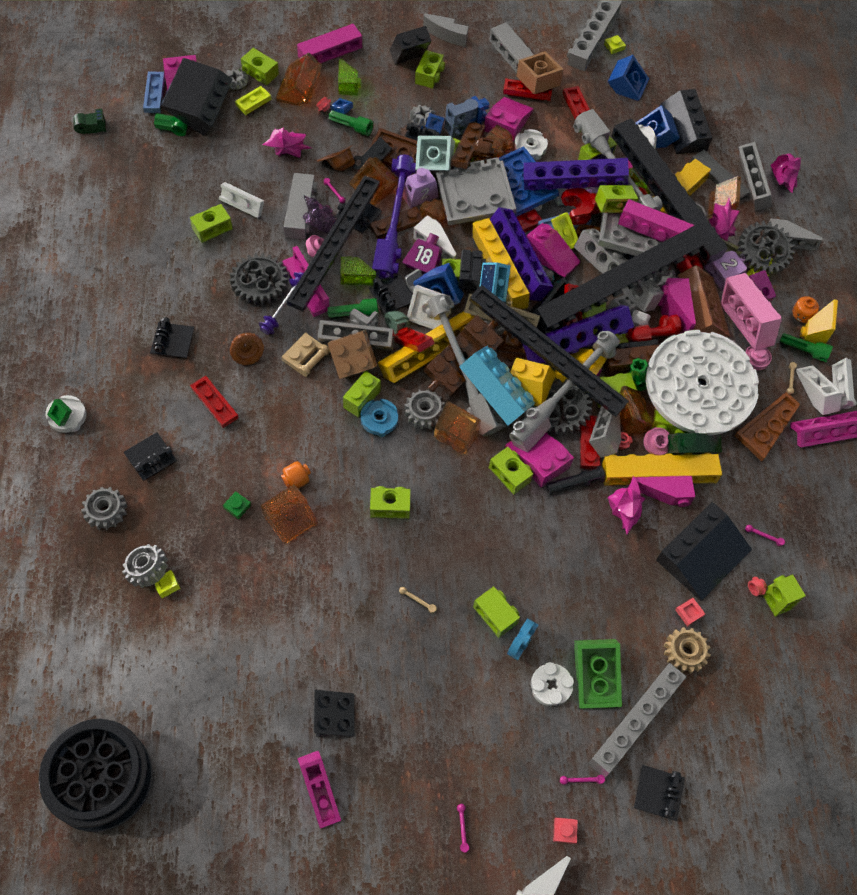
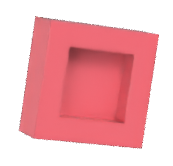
M691 598L675 609L687 627L705 616L704 611L694 598Z
M555 817L553 842L576 844L578 820Z

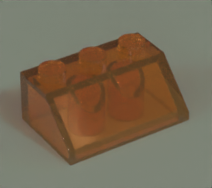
M309 52L289 64L275 100L296 106L308 103L312 99V92L316 88L317 79L321 75L322 64Z

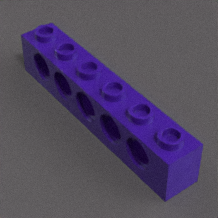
M628 158L524 163V190L628 185Z
M498 207L490 221L529 292V300L542 301L553 285L513 210Z
M618 305L545 333V335L559 346L560 341L564 339L565 344L561 348L567 353L572 354L578 352L581 347L593 346L598 340V334L602 331H610L613 334L618 333L619 335L628 332V329L634 327L629 306ZM611 320H613V321H614V324H613V326L610 328V322H611ZM595 326H597L598 330L594 334L593 329ZM581 332V338L577 341V334ZM523 344L528 361L546 364V361Z

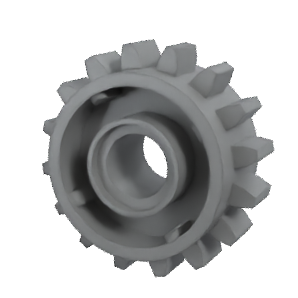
M429 390L413 392L412 397L407 398V404L404 407V410H406L405 417H408V422H412L414 427L431 429L434 425L438 426L439 421H443V415H445L446 410L444 409L445 402H441L442 397H438L436 392H430Z
M101 487L99 490H93L90 495L86 496V501L82 502L85 508L81 509L85 521L91 527L96 525L98 530L101 528L108 530L109 527H117L116 524L122 522L123 515L127 514L125 511L127 504L124 502V496L118 490L113 491L111 487L108 489ZM109 506L106 510L101 511L103 507Z
M149 544L140 546L131 551L126 557L123 564L125 570L122 572L127 581L132 583L134 587L140 585L141 588L151 586L165 575L166 568H168L166 564L168 558L163 550L159 549L156 545L153 547Z

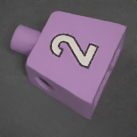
M419 168L416 174L406 178L402 197L410 208L439 197L436 180L428 169Z
M735 251L725 252L722 258L705 265L704 268L714 278L720 290L724 291L726 278L746 273L749 263H743L745 257L740 258Z

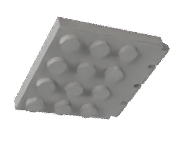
M498 157L486 159V164H484V160L470 162V167L467 169L453 167V170L450 168L449 171H439L436 173L448 226L491 218L498 207L512 209L516 213V206L504 163L499 161Z
M603 213L598 246L637 256L662 243L659 240L619 225L618 222L622 213Z

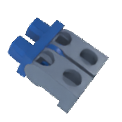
M473 96L471 99H467L464 103L458 105L453 103L447 104L444 128L448 134L454 138L464 134L469 122L478 124L484 122L487 115L485 110L489 109V102L486 98L479 100L476 96Z

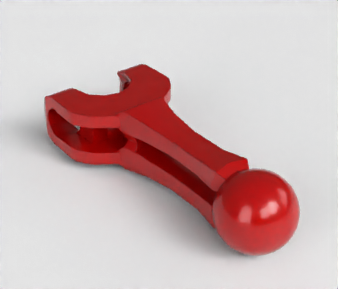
M638 187L643 195L648 194L644 188ZM583 188L567 189L562 193L561 200L563 204L576 207L569 214L573 225L586 224L593 215L601 212L595 201L597 193H590Z

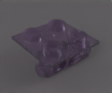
M304 195L309 210L308 213L303 215L304 222L328 234L336 222L333 210L327 205L320 204L315 198H309Z

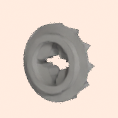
M233 68L225 73L233 79L229 89H241L248 83V75H246L245 71H241L240 68L238 70Z
M419 104L418 107H413L412 111H410V120L416 125L426 126L429 113L435 114V111L432 110V107H427L426 104L425 106Z

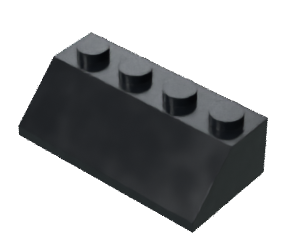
M696 89L680 90L662 102L661 105L672 114L680 137L673 142L676 154L708 151L713 137Z

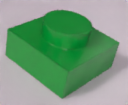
M54 399L47 415L58 426H65L72 410L61 399Z
M235 491L224 503L223 509L239 520L250 508L251 502Z

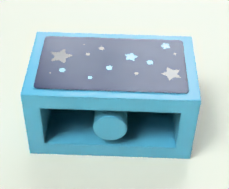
M498 262L483 263L480 286L483 285L500 300L506 302L511 265Z

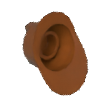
M353 145L342 151L318 159L317 162L327 160L334 169L345 170L355 163L350 149Z

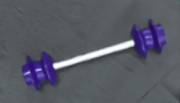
M294 273L295 279L291 278L289 280L293 288L273 317L264 316L265 322H259L260 330L267 335L275 333L273 328L279 327L276 317L287 303L289 296L304 273Z

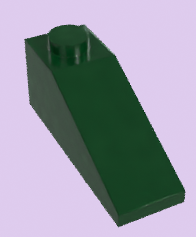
M669 434L668 453H722L721 434Z

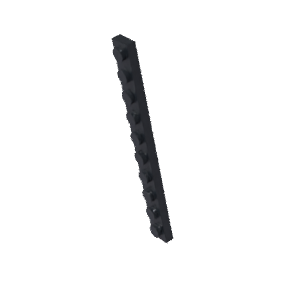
M364 175L287 300L288 306L304 312L380 187V181Z
M483 285L472 294L469 299L470 302L612 415L617 417L629 401Z

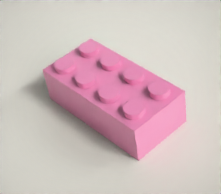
M746 273L727 277L721 300L723 309L754 350L774 346L780 323L782 322L781 315L776 312L772 304L765 298L762 291L757 288L753 280Z

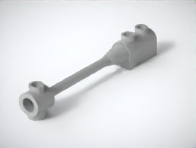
M594 109L579 114L575 119L573 127L576 133L581 132L583 134V143H590L593 148H596L607 159H615L608 144L610 130ZM629 176L628 185H632L638 197L637 203L660 211L662 209L661 199L658 196L652 198L650 194L643 195Z
M448 295L434 296L427 302L429 308L426 309V313L431 319L441 320L460 366L465 362V358L447 318L451 314L450 309L454 307V303ZM462 371L466 379L468 402L470 405L467 408V413L470 417H475L477 422L474 425L475 432L479 435L482 434V436H488L505 428L504 420Z
M610 331L600 332L598 340L593 344L595 351L583 365L589 369L600 356L604 358L614 357L617 353L616 347L619 345L617 336ZM567 380L552 398H549L538 407L528 409L526 417L513 425L514 430L509 434V437L515 447L528 453L552 427L548 418L556 407L557 402L574 385L570 380Z

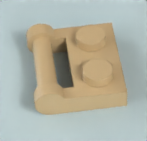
M305 333L282 356V361L307 377L310 374V370L324 356H327L330 350L327 345L321 344ZM316 350L318 351L305 365H302Z

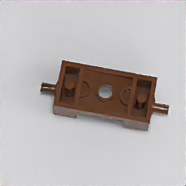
M476 315L456 337L462 353L467 355V359L487 345L495 351L504 341L494 330L499 325L497 322L495 323L492 320L488 324ZM451 344L424 369V372L433 380L427 387L430 392H434L438 387H441L451 396L466 381Z

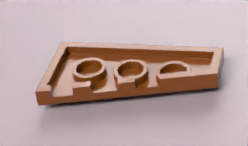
M785 392L735 434V437L762 462L800 404L790 394Z

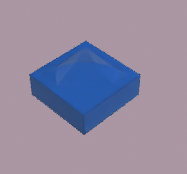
M339 98L330 105L331 111L346 114L353 108V102Z
M429 113L425 127L437 130L440 134L445 118Z

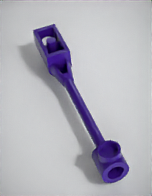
M400 155L392 161V173H395L399 180L390 228L385 239H377L372 266L373 278L379 277L380 279L387 280L393 278L394 274H398L399 263H396V259H401L402 248H399L396 229L405 179L411 176L412 173H416V163H414V159L409 155Z

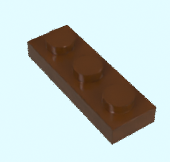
M417 206L399 213L397 233L416 226L424 219ZM392 215L370 223V228L377 239L386 237Z

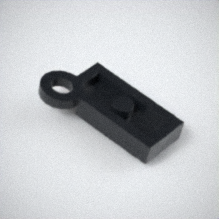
M379 137L362 157H354L355 163L352 166L357 170L364 168L371 174L393 149ZM357 160H361L359 166L356 165Z
M658 340L620 343L616 348L624 349L658 345Z

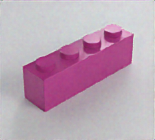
M354 24L342 27L297 44L298 57L306 69L362 48V35Z
M628 199L618 222L621 226L661 242L694 226Z

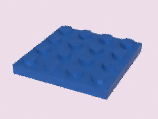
M524 146L499 158V161L504 163L516 206V213H514L516 217L559 197L558 189L524 190V163L536 162Z

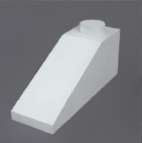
M427 215L414 227L413 238L415 240L421 239L426 241L429 234L433 233L439 236L436 246L442 250L441 258L456 259V252L437 220Z
M813 365L796 369V373L812 405L822 415L840 411L842 392Z
M568 856L563 858L527 885L522 891L518 890L516 895H554L571 858Z

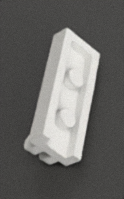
M226 182L221 184L222 192L219 200L257 218L262 215L264 200Z
M844 358L832 365L833 384L842 392L840 410L843 408L847 410L857 405L854 399L851 360Z

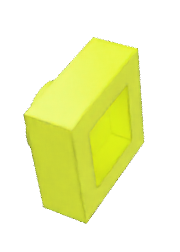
M618 35L604 41V45L611 54L625 50L626 44Z
M172 570L166 572L155 583L161 598L181 589Z

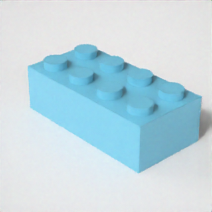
M488 345L475 352L459 366L507 425H510L535 404L532 395L522 388L519 379L512 376L508 366L498 359L497 353L492 348H489Z

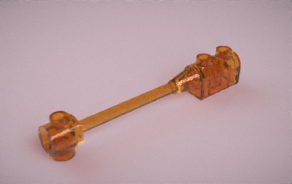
M496 125L484 137L494 141V144H492L494 151L490 159L502 157L504 155L503 150H510L513 145L511 133L499 125ZM477 158V159H476V161L484 160V164L487 163V162H486V159H482V158ZM442 198L440 201L432 200L430 202L425 200L420 207L423 218L428 215L432 219L442 222L446 217Z

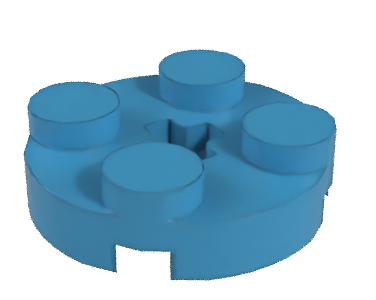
M385 399L367 402L361 410V424L367 432L379 437H384L392 432L398 424L396 406ZM382 414L383 419L377 420L375 415L380 416Z
M527 618L507 654L518 661L539 625Z

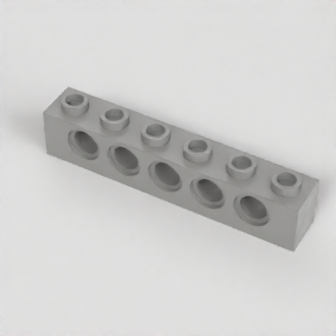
M599 0L597 9L593 10L591 19H588L585 24V29H581L579 38L575 39L573 48H570L567 53V58H569L567 65L582 71L586 70L617 18L622 4L621 0Z
M593 228L583 230L574 248L602 274L628 261L620 251L598 246L600 233L598 230ZM642 279L638 281L639 285L630 290L627 287L622 290L643 312L655 310L664 295L659 285L650 279L647 281Z
M669 663L588 764L606 778L684 681L686 676Z

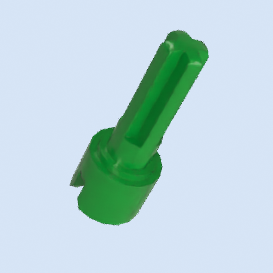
M336 111L329 113V120L352 127L355 132L366 136L372 133L374 122L362 116L354 118Z
M362 299L359 304L328 307V316L330 318L349 316L350 312L355 308L367 317H370L374 311L378 312L377 299Z
M783 333L780 342L810 353L813 356L812 358L825 363L833 349L832 345L820 341L815 344Z

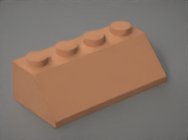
M697 265L678 274L679 278H689L696 321L693 330H700V332L706 333L714 332L724 337H730L714 278Z

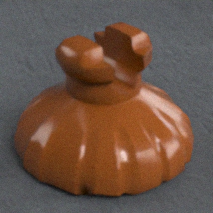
M242 333L236 336L230 346V355L233 361L241 365L254 364L262 357L264 351V344L261 338L252 333Z

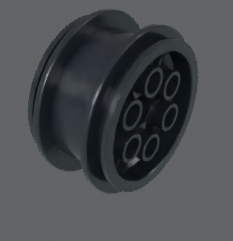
M108 719L82 721L72 725L58 735L46 750L39 769L40 794L49 811L69 826L85 832L108 831L127 822L143 806L151 789L153 778L152 762L143 743L126 726ZM101 742L96 749V743ZM88 746V754L80 756V751ZM108 747H112V753L107 757H103V751ZM126 752L130 758L121 762L115 761ZM74 757L78 758L76 762L72 761ZM74 766L73 774L65 776L67 768ZM121 768L120 775L116 778H111L115 769ZM97 771L100 772L98 780L94 779L96 776L95 772ZM69 784L67 789L64 791L63 785ZM114 784L125 788L120 796L112 789L115 786ZM83 787L82 794L74 798L73 793L75 789ZM105 787L106 794L102 798H97L96 795L99 793V789ZM88 797L92 798V811H84Z

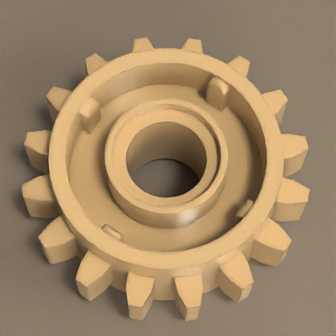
M682 627L680 632L677 629L674 630L673 635L670 634L667 637L669 642L664 644V647L667 648L664 652V655L668 656L667 662L680 669L681 673L688 671L689 674H692L694 669L697 672L700 671L702 666L708 663L706 659L711 655L707 653L710 649V646L706 644L707 638H703L701 632L697 633L693 628L686 630L685 627ZM683 647L689 648L691 654L685 653Z

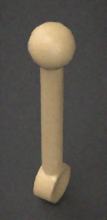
M791 362L789 365L791 372L789 388L787 389L788 394L794 393V370L797 367L795 362Z
M406 587L399 589L400 594H406L428 608L430 613L436 612L434 604L429 605L408 592Z

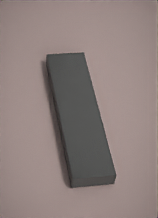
M705 150L692 157L691 161L697 159L711 169L708 177L736 203L749 195L750 191Z

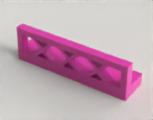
M298 246L292 248L293 257L282 261L283 266H286L289 277L295 279V272L304 273L309 266ZM321 284L307 305L313 317L327 312L329 307V298Z
M857 411L790 422V428L797 432V445L799 447L857 438Z

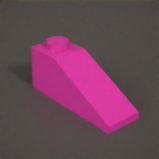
M692 476L635 477L640 493L669 505L686 507L691 505L695 498Z
M319 751L297 758L320 829L341 821Z

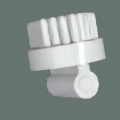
M634 310L631 316L634 327L645 324L649 325L648 322L651 316Z

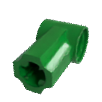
M164 114L155 115V128L170 130L178 136L186 134L188 125L176 117Z
M640 358L633 360V363L630 365L631 371L629 372L637 391L647 389L646 371L648 364L646 360Z

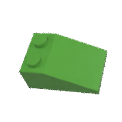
M616 639L574 640L579 708L622 707L620 643Z

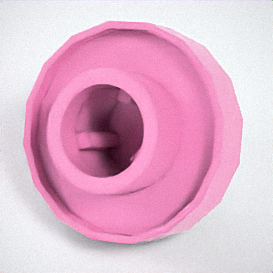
M312 235L306 240L307 252L313 258L324 241L323 238L317 235Z
M749 346L745 351L750 358L749 361L753 369L763 370L768 367L772 360L771 353L767 348L754 350L752 346Z
M663 428L649 430L644 436L645 449L650 454H666L668 452L669 433Z

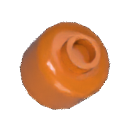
M801 297L794 305L792 314L796 320L807 323L809 319L818 313L819 304L812 297Z
M295 461L282 470L281 478L288 489L297 490L310 481L308 475L311 474V471L306 464L302 465L300 462Z

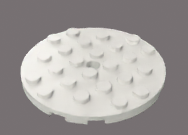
M700 330L685 331L682 334L672 335L663 341L654 351L646 371L648 395L657 411L669 423L683 431L706 433L707 435L726 433L738 427L746 420L757 403L759 380L756 369H753L749 361V356L740 346L720 334L700 332ZM698 379H704L707 385L700 386Z

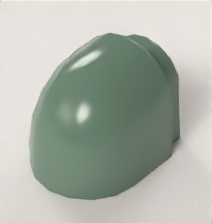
M391 311L384 316L388 328L394 329L395 334L400 329L409 328L410 326L409 318L400 311Z

